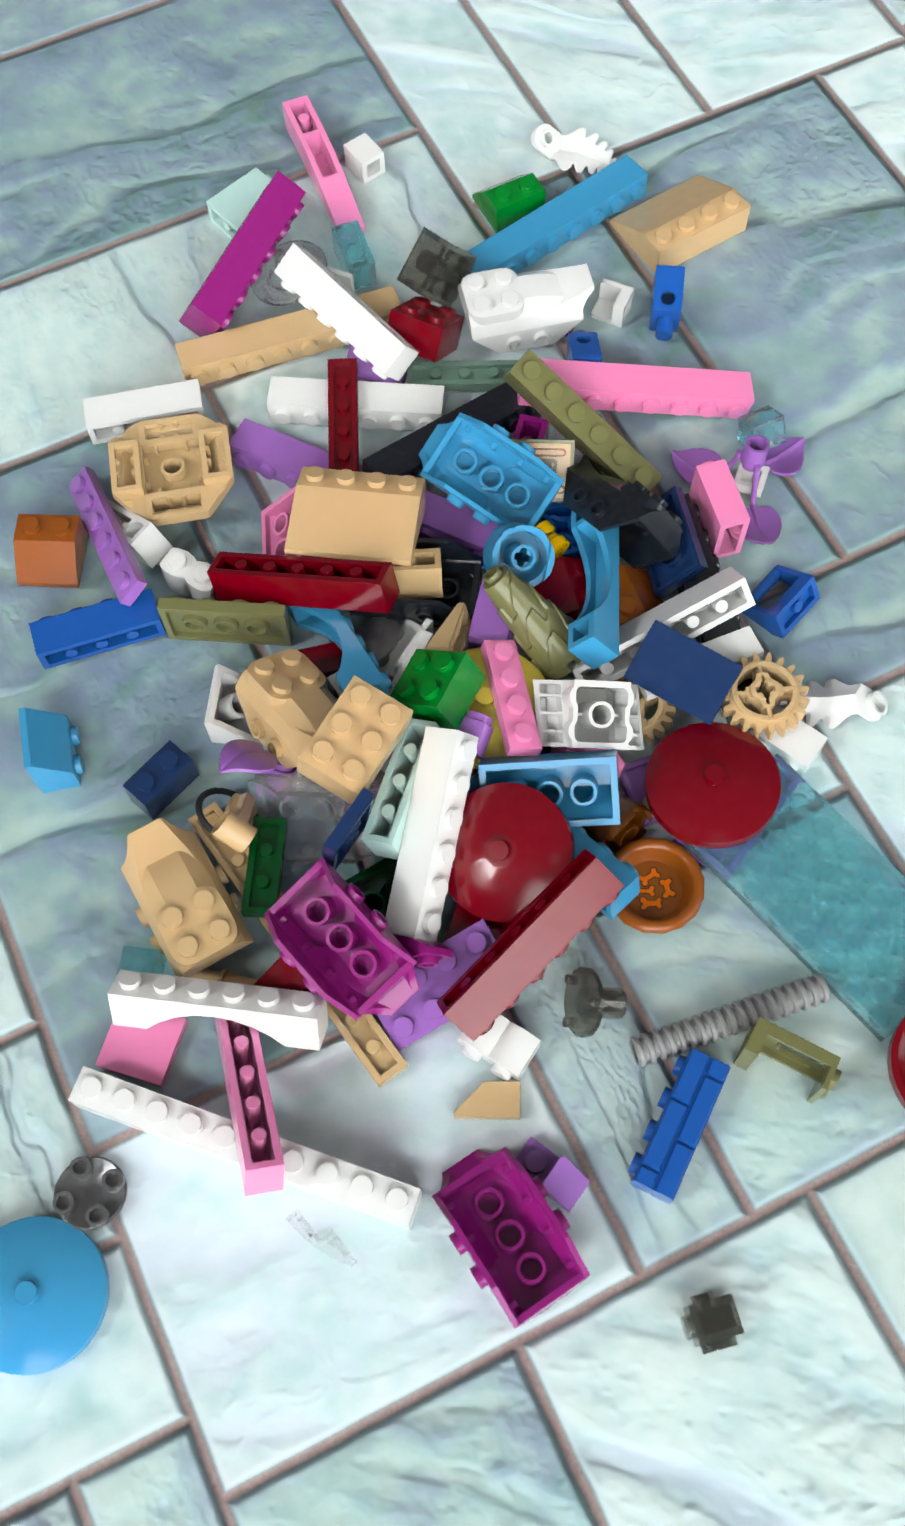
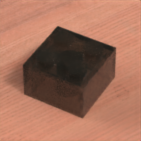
M424 227L397 280L419 295L443 306L451 307L459 295L458 284L462 282L466 275L471 273L477 257L447 238Z

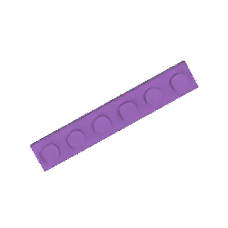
M84 466L79 474L72 479L69 486L70 493L119 602L131 606L146 587L147 582L95 471Z

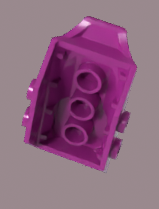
M322 856L264 914L273 941L281 950L279 952L280 957L290 967H296L304 976L303 983L312 993L319 994L355 1020H358L365 1014H383L391 1017L420 989L414 969L417 961L388 930L389 922L379 911L375 909L371 911L363 902L365 899L363 892L353 883L347 884Z
M506 1146L496 1153H488L477 1149L442 1173L441 1189L432 1197L454 1231L449 1235V1238L460 1256L466 1252L474 1263V1266L469 1269L481 1289L486 1286L489 1287L514 1328L537 1317L572 1292L590 1276L581 1256L566 1232L571 1228L567 1219L559 1208L554 1211L545 1200L549 1193L538 1176L531 1179L524 1167Z

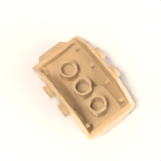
M286 649L251 662L235 685V690L252 736L255 739H259L276 756L285 769L297 767L299 755L337 701L335 696L325 687V675L306 655L296 649Z
M158 818L128 834L126 859L120 869L140 905L139 908L135 909L144 928L150 925L155 934L149 939L158 956L165 954L176 976L190 977L254 942L239 915L242 907L241 902L235 892L228 895L224 885L229 881L220 864L213 867L194 830H184L169 823L164 818Z

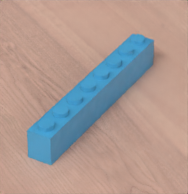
M626 154L457 257L456 279L461 283L468 274L497 268H508L518 273L526 267L534 265L539 259L550 252H555L560 246L571 239H576L581 233L592 226H597L602 220L613 213H618L623 207L634 200H639L645 194L648 173Z

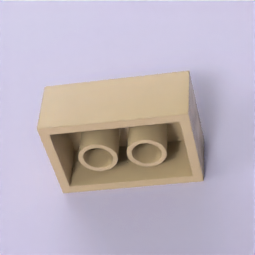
M354 675L299 755L297 772L349 804H352L363 787L368 790L410 726L414 711Z

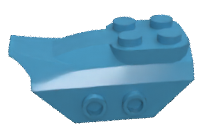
M461 412L454 421L438 424L418 454L423 464V470L419 476L426 478L428 482L447 493L446 500L456 507L462 509L465 505L473 510L472 517L485 526H488L490 522L497 527L508 523L537 526L564 482L559 475L535 456L536 450L522 441L518 445L508 438L510 433L501 426L494 424L491 427Z

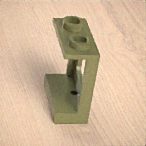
M761 1017L757 1019L746 1034L733 1063L747 1070L759 1053L811 1078L815 1083L807 1099V1102L810 1104L820 1096L825 1098L829 1090L833 1091L842 1071L837 1069L841 1057ZM778 1042L822 1063L823 1065L816 1064L782 1047L778 1044Z

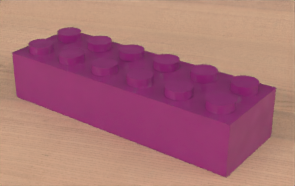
M279 170L277 171L178 322L199 337L221 332L228 326L234 316L233 313L249 292L247 291L256 282L263 271L262 268L276 251V246L290 229V224L303 209L304 204L300 202L306 194L303 189Z

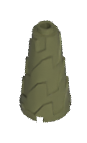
M494 566L484 574L483 587L498 611L496 613L514 634L512 636L513 639L528 656L529 661L539 669L545 680H558L572 672L567 665L573 660L578 666L581 664L582 661L568 651V625L575 621L572 617L565 615L552 601L546 600L529 582L519 578L506 566Z

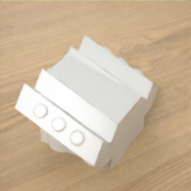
M533 679L536 725L542 746L644 750L638 685L631 684V682Z

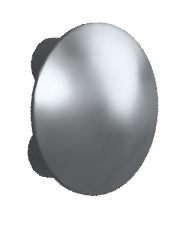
M376 617L366 621L355 629L354 635L360 633L367 647L366 652H373L379 668L388 663L390 659L389 654L404 636V631L396 620H389L385 617Z
M99 1156L77 1157L63 1171L56 1183L52 1201L53 1208L62 1221L67 1222L77 1230L92 1231L102 1228L113 1221L124 1206L127 1196L125 1176L122 1170L107 1158Z

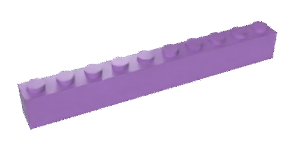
M244 418L230 440L232 461L236 466L258 472L266 479H275L285 483L291 489L296 486L303 466H318L329 469L328 451ZM359 464L360 472H362V465ZM425 490V513L418 538L438 537L448 539L481 557L483 566V550L486 540L497 526L491 522L488 526H485L472 517L473 510L466 506L460 509L446 500V498Z

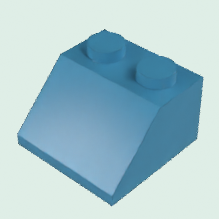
M26 707L19 708L24 768L42 793L81 786L80 774L85 773V767L81 754L77 752V745L81 744L78 726H73L67 715Z

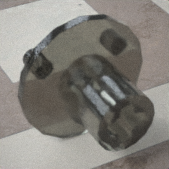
M579 967L572 974L565 975L564 980L567 985L564 995L565 1017L562 1021L564 1028H569L575 1036L588 1038L594 1035L602 1019L623 1018L627 1010V996L622 988L603 987L599 975L589 967Z

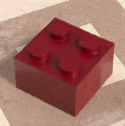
M415 296L391 309L388 324L419 352L417 356L436 363L457 350L465 316L457 314L455 309L448 306H435L430 304L431 301L421 296Z

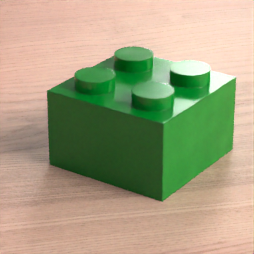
M416 649L390 697L414 711L412 718L434 721L440 728L458 730L463 717H465L486 676L466 652Z

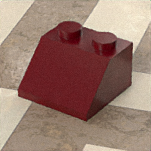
M561 556L555 559L552 572L547 579L534 586V588L546 600L552 601L565 615L572 617L574 620L582 612L585 603L586 577L582 558Z

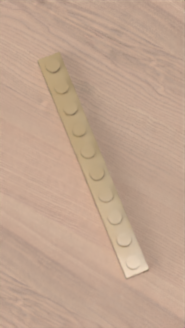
M216 802L203 809L206 820L213 827L224 813ZM197 814L188 819V822L243 898L249 847L243 852L238 853L210 834L200 823ZM280 890V898H281L284 894H283V893L281 892V890ZM258 918L272 938L266 919ZM327 1001L329 1019L379 1088L408 1068L406 1061L371 1014H365L358 1020H355Z

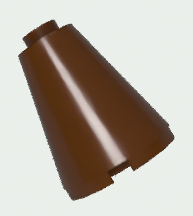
M619 793L620 824L582 827L596 843H604L613 855L627 843L643 838L647 832L643 825L646 819L651 822L653 818L652 812L646 806Z

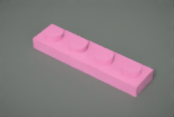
M484 640L481 652L506 756H539L542 744L515 640Z

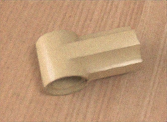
M247 792L244 794L235 793L228 800L225 812L218 819L211 832L212 835L238 853L243 852L248 847L257 832V828L253 826V818L258 810L255 804L256 798Z

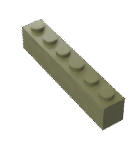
M530 349L503 377V380L566 439L575 440V448L583 455H587L604 475L615 477L624 482L629 481L632 484L637 480L649 492L663 477Z

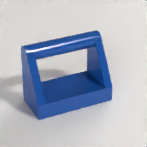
M776 565L751 592L755 603L757 604L779 580L790 588L770 609L754 605L742 613L772 635L784 639L820 599L814 575Z

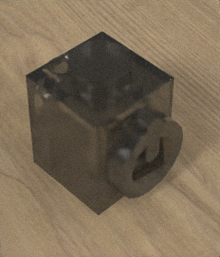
M712 1291L690 1297L692 1305L684 1307L685 1316L680 1317L686 1339H693L695 1347L700 1346L703 1355L738 1345L736 1335L744 1333L732 1293L714 1298Z

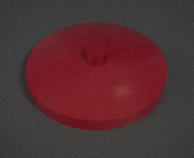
M702 722L682 727L669 734L658 744L647 764L644 787L646 801L652 815L669 834L693 846L721 849L747 842L768 825L780 799L781 777L772 754L755 736L729 724L712 722L709 725Z
M494 783L469 793L465 801L463 821L459 830L448 891L460 906L479 918L494 922H514L575 859V840L571 826L563 811L547 795L518 783Z

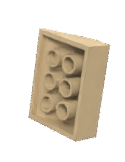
M697 175L611 218L610 224L655 274L656 265L677 266L745 231L751 206L735 188Z
M303 466L295 487L284 547L285 554L392 562L393 565L411 566L425 513L426 478L411 475L398 476L380 472L367 473L349 469L336 470L318 466Z

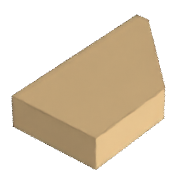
M484 1081L454 1111V1119L520 1120V1082Z

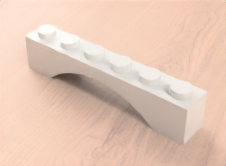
M120 969L107 993L113 1025L148 1029L159 1022L178 1017H216L252 1027L272 1037L283 1046L320 1051L328 1028L327 1000L319 994L316 995L306 991Z

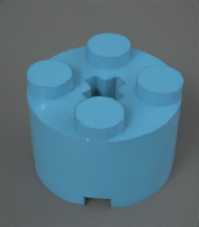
M508 523L496 527L486 540L483 550V561L486 572L494 566H506L515 575L529 582L534 587L545 581L551 574L555 562V551L547 535L539 528L521 523ZM515 553H523L522 559H514Z

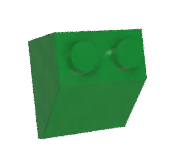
M528 173L473 193L472 198L495 233H498L544 205L546 191L534 173Z

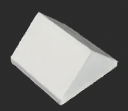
M220 664L215 665L204 721L211 742L226 744L232 740L245 739L260 744L259 739H255L250 732L235 690V685L241 674Z

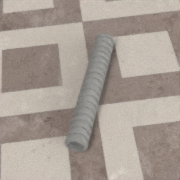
M816 972L811 975V978L808 976L803 977L801 982L796 979L792 981L791 985L788 983L783 984L781 989L776 986L772 988V992L768 990L763 991L761 996L756 993L752 995V999L748 997L743 998L741 1003L733 1001L731 1006L727 1004L722 1005L721 1010L713 1008L710 1014L705 1011L702 1012L701 1017L693 1015L690 1021L684 1018L681 1020V1024L673 1022L670 1028L664 1025L661 1027V1031L653 1029L650 1035L644 1032L638 1039L633 1036L629 1042L630 1049L636 1064L643 1068L646 1067V1062L655 1064L658 1058L662 1061L666 1060L669 1054L674 1057L678 1051L686 1053L689 1047L697 1049L698 1044L706 1046L709 1040L714 1043L718 1041V1037L726 1039L729 1033L737 1035L740 1029L743 1032L748 1031L749 1026L752 1027L759 1017L767 1021L769 1019L777 1021L780 1015L785 1018L789 1016V1012L796 1014L800 1008L804 1011L808 1010L810 1005L816 1007L820 1004V1001L824 1004L830 1001V990L824 977Z

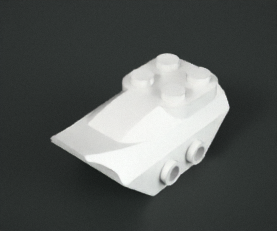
M587 264L515 273L508 268H497L468 274L457 287L472 340L499 354L556 343L584 319L583 307L589 295L595 290Z

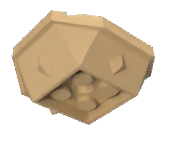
M198 413L139 421L129 427L119 438L115 437L108 442L111 488L114 499L130 512L152 522L154 526L211 518L235 483L227 425L220 422L216 423Z

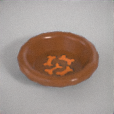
M644 837L627 843L613 855L622 863H630L639 874L640 893L617 914V917L624 924L643 933L664 934L682 928L697 915L704 900V876L697 860L683 846L666 838Z

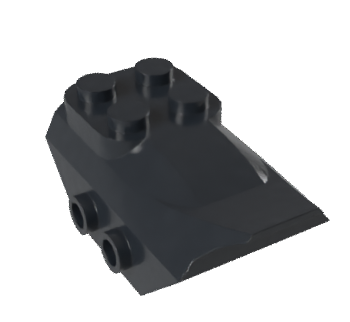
M587 455L582 456L578 464L567 467L563 504L600 532L619 527V557L632 567L639 568L674 559L679 549L681 534L684 532L680 527L683 521L671 510L668 512L665 510L669 505L658 494L648 495L650 493L649 490L637 480L632 484L629 481L624 482L615 477L602 474Z
M438 537L418 538L415 549L440 548L443 598H397L389 614L362 611L348 612H350V616L385 617L396 621L411 619L418 620L421 624H423L426 618L433 620V627L440 628L458 603H465L472 622L482 583V558L448 539Z

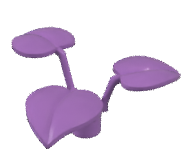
M751 435L746 439L743 450L738 449L735 456L727 463L730 469L740 459L745 470L754 472L750 508H746L750 522L745 540L769 545L778 539L782 528L778 513L769 506L756 508L760 469L763 466L770 467L769 471L779 476H790L799 472L804 461V437L768 440L761 435ZM692 448L683 451L672 450L671 454L672 463L677 474L689 484H692L697 465L706 461L722 460L716 452L704 448Z
M245 739L229 741L224 745L220 753V774L229 772L266 773L265 789L274 795L284 796L289 794L293 780L298 781L301 774L297 772L295 767L285 769L271 751L264 750L262 745L255 741Z

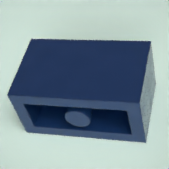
M169 740L122 786L130 800L154 820L199 776V772L193 759Z

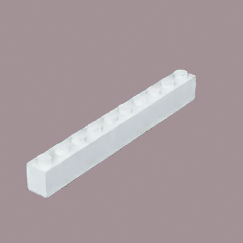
M83 1066L68 1099L78 1108L240 1167L231 1119ZM279 1137L285 1164L284 1184L403 1228L411 1229L422 1197L421 1188Z

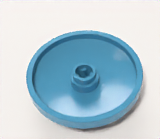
M47 1216L26 1217L12 1221L0 1228V1371L3 1373L38 1375L66 1365L90 1344L105 1317L110 1294L109 1273L105 1259L99 1247L87 1233L75 1229L61 1219Z

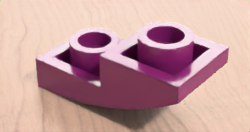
M395 936L417 961L418 967H436L439 965V961L453 957V950L440 943L406 936Z

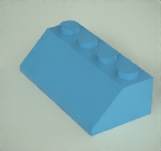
M616 750L539 754V756L488 757L481 759L478 764L480 788L502 782L529 786L552 799L563 811L571 827L620 824Z

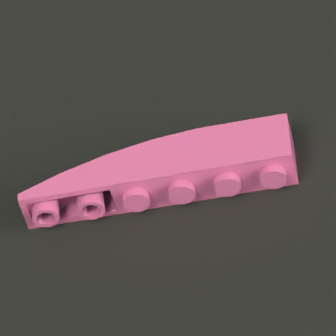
M305 95L282 102L286 129L339 238L342 239L365 231V225L345 174L308 96Z

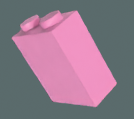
M726 460L706 461L695 467L689 496L692 504H697L699 508V522L702 529L705 528L708 531L710 538L709 547L712 554H716L720 558L740 553L750 522L749 514Z

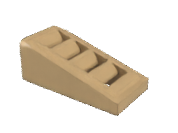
M458 603L429 641L426 647L427 650L464 652L471 626L470 616L465 603Z

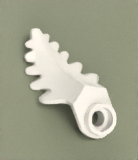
M540 124L531 134L533 147L549 160H555L563 171L568 170L573 164L577 173H582L584 168L587 167L589 174L593 175L596 170L598 172L617 161L616 158L611 159L614 153L612 149L605 151L608 146L606 141L596 145L598 133L594 132L585 137L586 128L583 126L563 135L549 124Z
M837 679L827 680L825 687H822L815 681L808 683L809 690L805 697L810 699L804 710L806 711V724L811 727L822 719L825 728L833 729L853 714H858L868 721L874 722L887 713L888 707L885 696L880 691H873L862 683L847 685ZM781 701L779 705L782 706L785 704L786 708L787 701Z

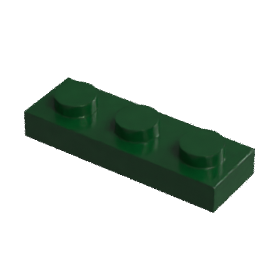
M254 816L253 826L257 828V832L249 848L241 907L243 917L265 918L264 914L280 898L289 825L287 818Z

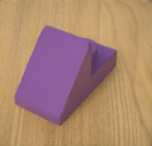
M530 1137L516 1157L531 1179L538 1176L549 1193L547 1197L569 1213L590 1183L565 1156L561 1155V1157H558L532 1137Z

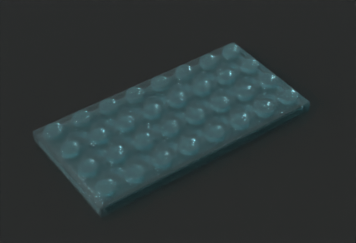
M775 754L773 758L776 761L781 777L780 799L771 821L758 835L740 845L721 849L701 848L683 843L812 973H819L826 980L829 990L882 1042L894 1032L896 1026L905 1016V877L778 754Z

